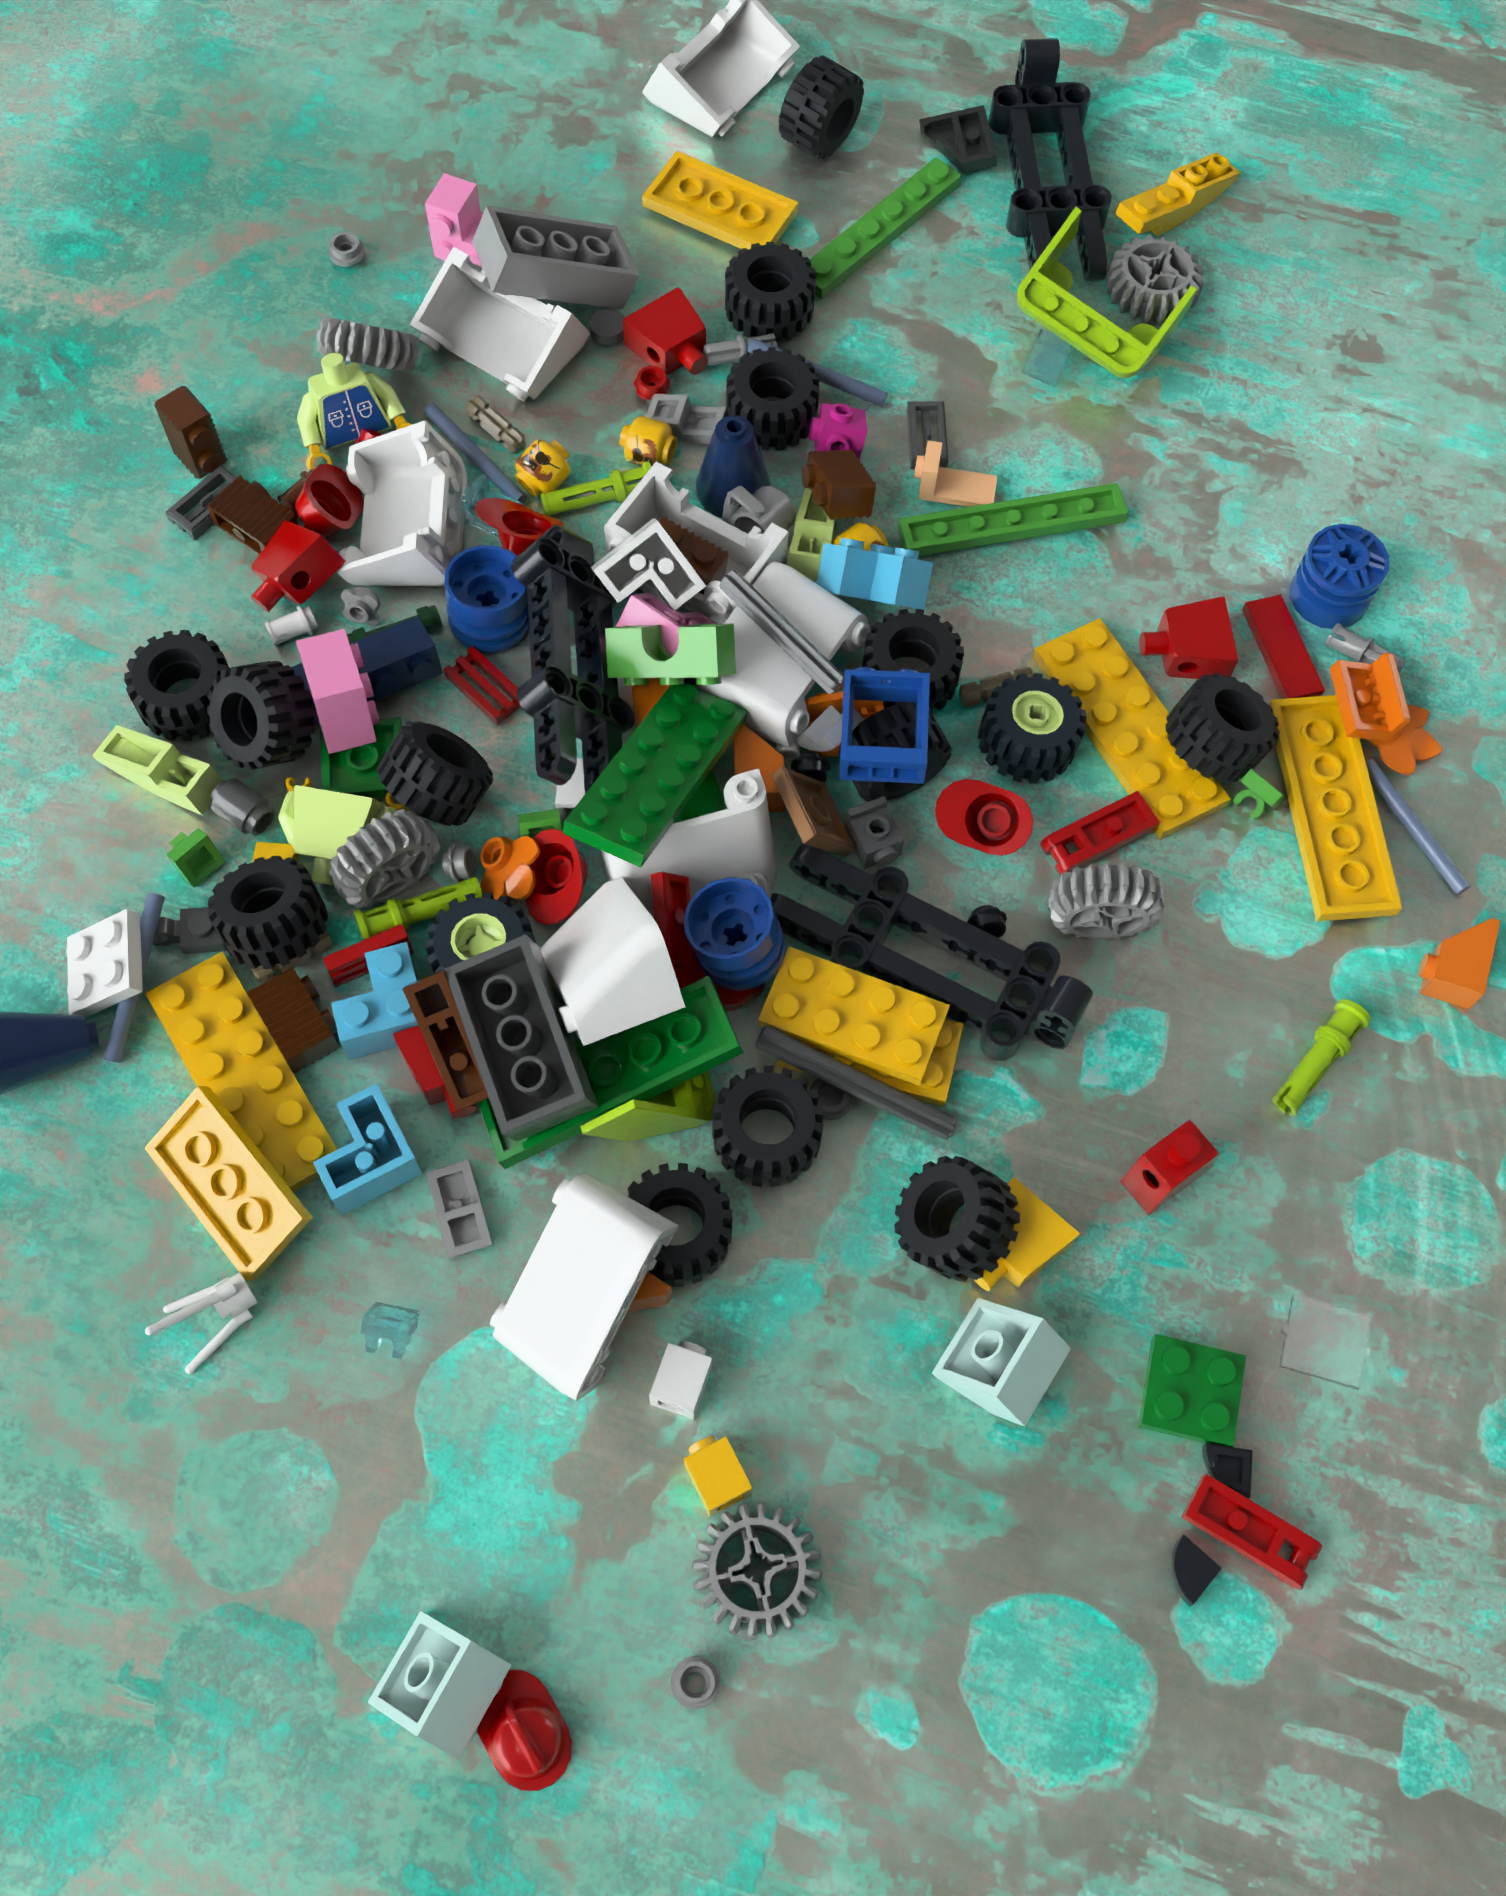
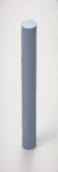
M752 338L747 352L753 354V350L759 348L762 351H768V347L774 346ZM805 359V363H811L814 366V374H818L820 382L883 407L888 395L887 392Z
M434 402L427 404L424 408V414L510 501L521 505L525 504L527 495Z
M1373 759L1368 760L1366 766L1372 786L1455 894L1460 895L1471 887L1469 882Z
M155 893L147 894L140 921L142 983L165 900L164 896ZM139 994L118 1003L104 1060L117 1063L122 1062Z

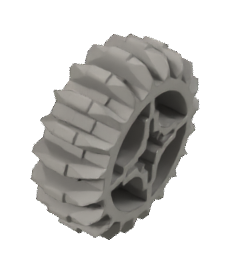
M1149 234L1143 241L1135 236L1131 243L1124 242L1120 250H1117L1112 256L1106 273L1107 293L1111 295V304H1119L1120 313L1129 311L1132 320L1136 317L1144 318L1145 324L1152 319L1161 325L1191 285L1197 291L1190 308H1193L1197 303L1204 284L1203 266L1198 264V255L1189 253V246H1178L1177 239L1169 242L1165 240L1164 235L1160 239H1154Z
M331 317L321 319L320 327L317 329V351L323 356L338 353L343 356L345 361L404 372L414 370L415 360L418 359V338L411 333Z
M404 809L397 810L394 814L387 812L378 820L372 818L370 824L365 827L359 826V831L353 836H348V842L336 850L338 855L331 860L332 867L329 871L332 882L336 886L335 889L343 899L345 898L349 904H353L356 908L366 907L370 909L378 903L385 905L387 899L398 897L403 892L409 890L416 882H421V877L431 871V864L438 859L437 853L441 847L438 843V837L434 833L435 830L427 820L425 821L421 816L412 811L406 812Z
M1106 862L1104 865L1098 866L1090 864L1087 868L1076 867L1073 869V872L1061 874L1060 878L1053 881V886L1050 888L1048 908L1051 911L1053 925L1061 929L1062 933H1074L1077 938H1117L1121 940L1124 936L1135 937L1138 932H1147L1150 930V927L1159 924V918L1163 916L1164 894H1162L1159 878L1153 876L1151 871L1141 870L1136 865L1126 867L1124 863L1109 865Z
M759 1502L757 1505V1517L750 1518L747 1505L745 1503L738 1506L740 1520L734 1522L728 1511L721 1513L722 1523L726 1527L725 1530L721 1531L716 1525L708 1524L706 1531L715 1540L713 1544L702 1540L697 1542L696 1549L708 1555V1560H693L692 1569L698 1572H707V1577L695 1580L693 1587L694 1590L698 1591L709 1588L711 1594L705 1596L700 1601V1606L702 1609H707L715 1603L719 1605L720 1608L712 1618L716 1625L720 1624L727 1614L733 1617L729 1627V1633L732 1635H736L739 1631L740 1623L745 1622L749 1623L748 1639H756L758 1632L757 1624H765L768 1638H774L776 1636L774 1621L780 1619L783 1627L790 1631L794 1628L793 1619L788 1613L790 1610L793 1609L803 1618L809 1613L806 1605L799 1600L800 1597L803 1596L809 1600H816L819 1592L815 1588L806 1585V1581H818L822 1578L821 1570L811 1569L807 1566V1563L820 1559V1551L811 1550L804 1552L803 1547L809 1544L814 1536L810 1531L803 1533L798 1538L794 1535V1532L801 1523V1519L797 1516L791 1519L787 1527L780 1522L785 1511L783 1507L778 1506L772 1520L764 1518L766 1513V1504L764 1502ZM755 1531H764L777 1536L789 1547L792 1553L787 1555L783 1553L778 1555L766 1553L761 1548ZM741 1534L744 1549L743 1559L738 1564L728 1567V1570L716 1572L717 1561L721 1551L730 1540ZM750 1546L753 1547L755 1558L762 1559L761 1565L767 1562L769 1567L772 1566L771 1570L766 1571L762 1584L764 1595L761 1594L759 1583L752 1582L753 1576L748 1579L745 1574H742L743 1571L750 1567L752 1556ZM797 1568L794 1590L783 1603L773 1608L770 1582L774 1577ZM731 1585V1587L737 1585L748 1587L753 1592L759 1611H750L735 1605L726 1597L721 1587Z

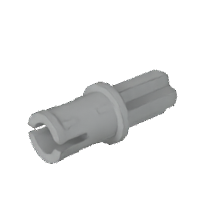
M771 333L748 338L737 335L735 340L704 345L703 353L708 359L707 364L710 366L740 362V357L744 354L752 355L747 352L752 338L777 347L776 341L772 342V340H775V335Z
M1340 623L1334 626L1332 632L1345 639V641H1341L1329 634L1325 642L1327 647L1330 646L1352 658L1355 662L1372 664L1384 653H1392L1375 644L1374 638L1370 637L1367 640L1343 627ZM1394 654L1397 669L1400 673L1405 661Z

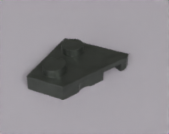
M984 105L919 119L921 134L962 173L997 166L996 152Z

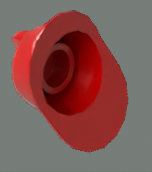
M320 464L313 469L305 481L304 487L296 500L295 508L297 514L305 523L304 528L321 534L324 537H330L342 529L348 530L354 525L362 511L364 502L360 489L350 482L346 472L331 464Z
M485 498L478 501L475 506L478 517L491 527L498 529L502 548L513 552L516 556L522 553L552 526L561 525L564 527L562 522L553 517L540 514L507 499Z
M963 779L955 781L943 789L936 801L935 817L941 831L951 840L973 849L1000 856L1011 854L1023 847L1032 834L1033 817L1031 809L1022 797L1012 791L979 780Z
M549 829L541 831L532 837L538 843L541 852L537 859L530 864L535 872L536 882L532 894L526 899L529 914L536 922L545 925L557 924L570 916L579 903L582 888L588 876L587 863L583 855L578 851L574 840L570 836L563 834V831Z
M509 1670L503 1680L501 1689L494 1696L480 1721L477 1733L496 1770L509 1785L522 1791H539L553 1785L564 1774L571 1759L572 1740L564 1719L542 1682L536 1676L524 1670Z

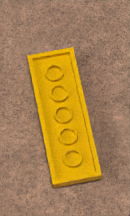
M1101 618L1034 649L1032 657L1047 679L1050 680L1051 676L1059 679V685L1063 687L1067 684L1073 689L1071 695L1073 697L1079 696L1082 706L1080 709L1086 710L1087 716L1084 723L1087 725L1086 735L1128 795L1139 791L1160 821L1157 830L1154 831L1160 840L1228 806L1231 798L1220 783L1213 777L1208 779L1202 776L1196 769L1192 770L1187 766L1188 763L1184 759H1180L1175 753L1176 748L1170 745L1168 740L1170 735L1166 732L1165 727L1168 722L1166 718L1169 712Z
M1336 695L1272 699L1269 705L1273 709L1272 714L1278 720L1279 725L1277 729L1280 731L1279 738L1276 740V750L1316 922L1398 915L1403 908L1360 738L1346 737Z
M223 951L146 992L148 1000L196 1086H209L289 1188L295 1192L318 1179L320 1176L313 1162L336 1151L337 1148Z

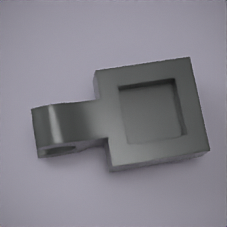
M209 907L180 909L179 921L167 917H160L153 945L163 946L180 943V949L183 954L226 951V947L209 919L207 912L210 909Z

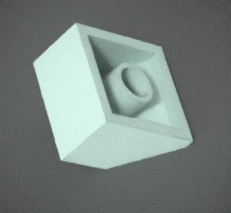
M977 1298L932 1374L938 1380L989 1413L1025 1427L1071 1348L1044 1318Z
M420 1611L368 1703L415 1736L460 1759L468 1743L473 1739L477 1727L494 1696L501 1689L503 1680L512 1665Z

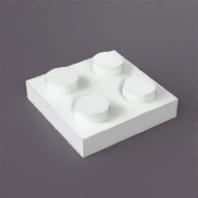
M125 909L67 937L68 1014L85 1015L86 1018L143 992L140 913Z

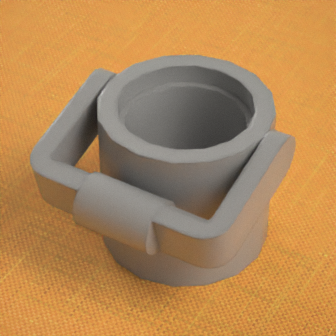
M738 486L727 493L722 518L726 523L749 534L754 526L760 528L761 534H763L771 523L788 530L796 519V512L792 502L779 489L763 486L753 494H750L744 487Z

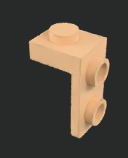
M927 440L925 456L917 455L914 478L921 479L918 499L966 507L994 503L997 476L939 467L942 442Z

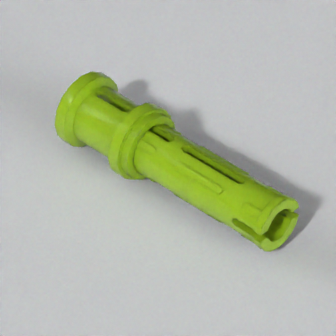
M649 461L643 462L642 467L622 472L614 469L609 473V477L548 493H541L540 496L545 515L550 516L585 508L614 499L616 503L620 502L622 504L638 484L627 485V483L642 480L650 470L651 464ZM609 487L612 488V490H608V491H604V492L602 491V489H605V488H609ZM589 492H594V493H595V494L588 495V496H584V497H581V498H577V499H573V500H569V501H563V499L570 498V497H573V496H577V495H581V494H585V493H589Z
M473 876L462 882L403 901L393 897L387 899V904L364 912L357 909L353 911L361 938L365 940L399 924L403 925L405 931H407L410 925L434 918L441 909L447 912L450 909L448 903L454 899L461 903L466 901L465 895L474 893L475 898H482L483 894L476 876Z
M1340 999L1334 1006V1015L1326 1025L1319 1026L1314 1033L1315 1043L1304 1056L1277 1094L1273 1096L1272 1102L1279 1110L1285 1114L1288 1111L1289 1115L1295 1116L1303 1102L1311 1094L1337 1057L1346 1056L1352 1049L1351 1042L1360 1029H1366L1372 1022L1369 1013L1362 1006L1347 999Z

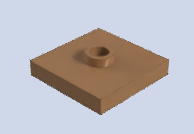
M784 767L771 774L803 844L842 857H846L856 850V846L824 782Z

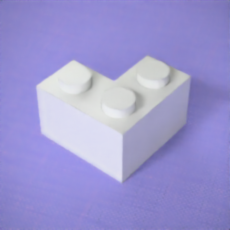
M654 518L591 566L617 603L650 579L668 605L675 611L706 587L658 520Z

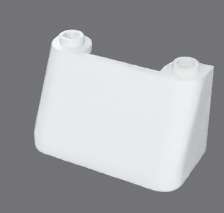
M730 0L726 8L724 7L716 12L711 22L679 53H670L660 62L643 89L642 94L653 105L713 138L719 134L721 137H724L736 123L733 118L777 74L783 78L796 63L792 57L798 51L800 45L758 0Z
M453 247L410 323L421 334L418 340L434 351H438L441 346L507 384L506 391L523 402H525L527 397L536 399L584 347L591 333L571 312L558 305L556 307L549 303L546 305L531 297L493 293L483 268L477 264L474 265L470 261L471 257L468 254Z
M426 420L349 446L348 464L346 467L347 476L350 482L365 494L360 550L355 546H349L340 551L341 557L346 562L337 570V573L353 586H444L447 566L452 558L463 550L467 472L461 457Z
M775 561L769 563L752 585L829 661L840 646L842 649L850 652H855L860 647H863L867 634L871 632L865 614L788 565ZM737 605L724 623H734L736 674L722 676L721 684L698 685V687L702 691L721 699L729 700L733 704L748 710L744 724L761 738L790 748L798 735H801L809 724L810 717L804 697L816 681Z
M759 768L737 774L727 781L724 788V801L727 809L672 824L641 868L600 850L601 862L608 882L620 877L623 878L653 918L651 874L667 872L689 877L691 899L699 889L715 880L730 877L738 878L749 872H758L765 875L772 885L776 878L777 865L766 788Z
M621 877L604 883L540 947L549 974L553 979L555 989L558 988L566 1006L559 1008L568 1034L576 1031L583 1046L685 1007L671 959L658 924Z
M585 1173L576 1175L571 1181L565 1178L557 1188L552 1200L557 1206L508 1302L502 1301L490 1321V1325L495 1328L493 1332L495 1340L558 1391L575 1401H578L597 1387L606 1369L600 1363L607 1360L611 1352L608 1348L647 1272L654 1268L657 1262L655 1257L658 1255L662 1245L669 1246L679 1226Z

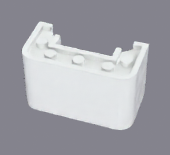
M657 461L604 525L606 555L653 518L659 522L661 518L668 517V521H674L676 525L681 524L682 529L687 528L688 532H694L695 536H701L702 540L707 539L708 543H714L715 548L721 547L722 551H728L726 574L731 570H736L751 585L754 584L769 563L775 561L787 564L789 531L774 523H771L763 534H761V529L756 526L752 528L749 534L689 503V490L682 487L678 492L669 480L673 475L672 469ZM650 579L638 587L643 593H651L668 604ZM711 581L706 586L704 595L698 592L676 610L680 613L700 611L716 623L724 624L737 607V604L720 589V581Z

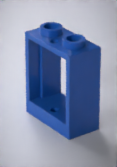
M860 667L855 670L845 669L839 780L924 784L928 750L930 673H919L913 669H902L897 672L877 671L870 667ZM854 700L916 703L915 748L853 746Z

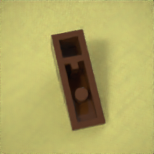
M444 969L416 980L402 988L456 1111L489 1098Z

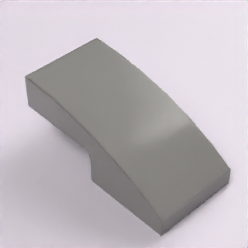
M653 394L646 417L670 425L673 436H676L679 440L709 445L716 424L722 418L728 416V411L726 407L692 406L688 395Z
M830 705L795 741L799 746L813 751L825 752L834 749L841 743L842 715ZM854 708L852 731L864 720Z
M465 1160L426 1172L448 1257L453 1258L493 1245L470 1161Z

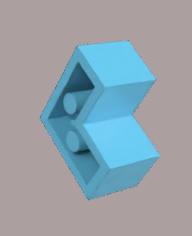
M841 538L840 545L824 543L817 584L832 594L921 610L925 609L933 562L918 560L919 551L895 548V554L893 555V547L871 544L870 551L863 550V541Z
M407 942L364 953L373 992L331 1002L339 1040L349 1060L396 1048L397 1044L393 1033L418 1025L402 989L418 980L415 964Z
M377 1083L336 1103L354 1142L313 1162L332 1202L341 1216L422 1175L420 1167Z

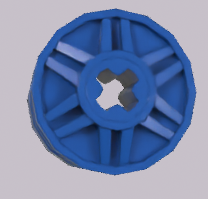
M1332 525L1316 533L1290 583V599L1294 609L1306 621L1320 628L1333 629L1337 623L1342 624L1346 628L1361 620L1389 571V555L1384 544L1372 532L1355 525Z
M479 545L463 550L453 557L447 566L444 586L448 625L454 638L467 648L474 646L479 652L496 653L513 647L526 634L529 628L527 588L516 579L512 572L511 564L517 557L513 552L498 546Z
M730 877L709 883L699 889L689 901L683 918L685 935L706 976L709 975L716 985L723 989L735 991L757 988L770 980L782 966L786 952L784 934L777 920L773 904L763 888L750 880Z

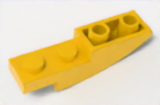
M1215 152L1172 170L1166 183L1121 201L1115 214L1137 234L1140 235L1151 231L1156 236H1159L1180 225L1205 208L1235 182L1241 172L1232 166L1225 156Z

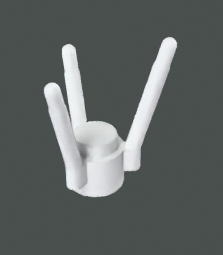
M240 1272L230 1278L226 1277L215 1285L165 1305L163 1308L165 1313L179 1311L146 1327L145 1333L149 1336L212 1305L215 1306L222 1319L232 1315L233 1319L186 1366L185 1372L191 1374L240 1325L253 1318L248 1309L258 1304Z

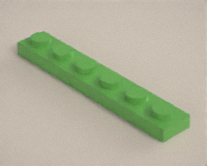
M935 157L809 259L811 267L815 269L816 273L815 295L822 300L957 189L961 184L962 175Z
M1118 483L899 518L898 531L904 549L919 551L918 556L1124 523L1126 522L1128 511Z

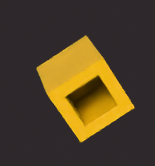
M712 1435L688 1448L691 1455L684 1458V1466L709 1517L752 1495V1486L726 1436L716 1441Z

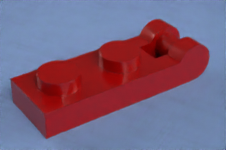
M1136 791L1049 834L1040 842V846L1046 855H1052L1057 863L1055 869L1061 876L1065 872H1073V869L1076 867L1081 868L1156 831L1160 821L1139 791ZM1074 842L1079 850L1070 854L1065 845Z
M1208 1474L1201 1476L1181 1516L1182 1519L1275 1574L1285 1584L1298 1590L1303 1589L1308 1578V1574L1305 1571L1310 1560H1316L1322 1549V1544L1316 1539ZM1283 1542L1290 1545L1293 1549L1288 1561L1277 1555Z

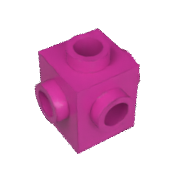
M821 403L818 418L812 417L809 427V440L814 441L815 451L853 450L855 456L860 460L868 432L865 410L851 408L841 403L834 405Z

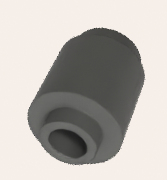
M237 778L220 782L212 791L211 810L244 834L260 835L268 828L274 818L275 811L269 806V801Z

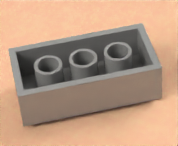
M486 205L472 240L492 292L502 295L562 301L569 304L593 305L600 308L623 309L639 277L618 227L614 225Z

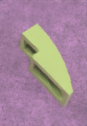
M805 488L797 513L787 565L817 583L824 543L832 544L838 519L835 517L831 520L821 506H816L810 488Z
M119 725L114 727L92 755L98 762L140 787L200 815H203L211 805V794L214 788L223 781L210 764L182 755L173 744Z

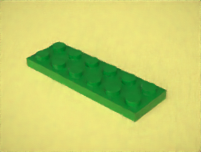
M687 683L670 685L564 820L563 834L641 868L746 722L748 710Z
M708 975L680 989L685 1004L684 1008L583 1046L580 1039L575 1041L599 1106L598 1108L522 1140L515 1141L501 1133L490 1099L486 1098L479 1101L478 1103L498 1163L504 1169H507L581 1133V1126L633 1099L640 1101L649 1100L743 1054V1049L710 976Z

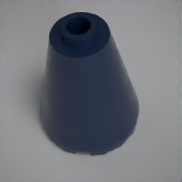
M736 415L724 417L716 424L696 478L698 500L705 510L722 518L725 499L729 491L742 486L750 494H753L763 486H771L753 426L744 417Z
M0 1012V1095L92 1058L91 1049L100 1047L95 1022L86 1023L85 1015Z

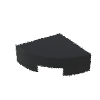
M1210 1443L1202 1445L1204 1463L1210 1476L1249 1499L1251 1497L1253 1450Z
M1183 1534L1177 1540L1172 1551V1571L1177 1592L1188 1606H1192L1222 1568Z

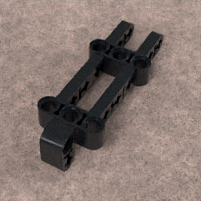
M1058 38L1023 39L1016 69L1015 85H1003L994 90L988 121L991 130L998 134L1006 135L1016 190L1011 195L1006 228L1010 234L1024 238L1030 270L1051 242V237L1056 235L1074 208H1079L1082 212L1076 241L1084 280H1104L1107 272V252L1102 230L1106 224L1112 195L1105 187L1093 185L1082 131L1091 92L1088 87L1081 83H1056L1060 62ZM1032 133H1056L1066 186L1041 187Z
M554 525L520 553L511 564L514 576L527 588L532 676V678L518 688L517 699L521 708L534 718L537 775L555 785L561 786L566 784L571 779L577 766L576 738L582 741L584 788L586 794L622 748V734L634 726L635 717L631 707L619 697L617 678H608L605 628L613 627L612 608L618 603L591 568L595 564L592 543L561 525ZM568 610L574 614L577 676L572 674Z
M806 844L799 846L789 862L792 871L802 879L854 904L855 907L845 924L842 925L787 896L771 893L770 900L784 934L830 956V961L950 1005L947 1017L964 1023L965 1026L981 1033L980 1048L984 1055L991 1060L1006 1061L1016 1053L1025 1034L1052 1048L1065 1049L1068 1046L1093 997V992L1090 987L1079 979L1065 975L1059 976L1054 986H1051L1061 962L1060 954L1053 945L1043 941L1034 942L1023 951L907 893L909 887L908 878L899 868L892 866L878 869L874 875H871L821 849ZM889 888L894 890L897 895L886 896L879 890ZM871 921L877 924L878 928L869 930L862 927L860 923ZM895 925L1007 981L997 1002L883 946L892 927ZM844 954H852L855 955L860 961L856 963H846L840 958V956ZM1030 963H1040L1046 967L1047 971H1035L1031 968ZM1011 997H1023L1028 1001L1029 1006H1018L1013 1003ZM996 1030L1004 1031L1010 1036L1011 1040L1006 1042L999 1041L993 1036L992 1032Z

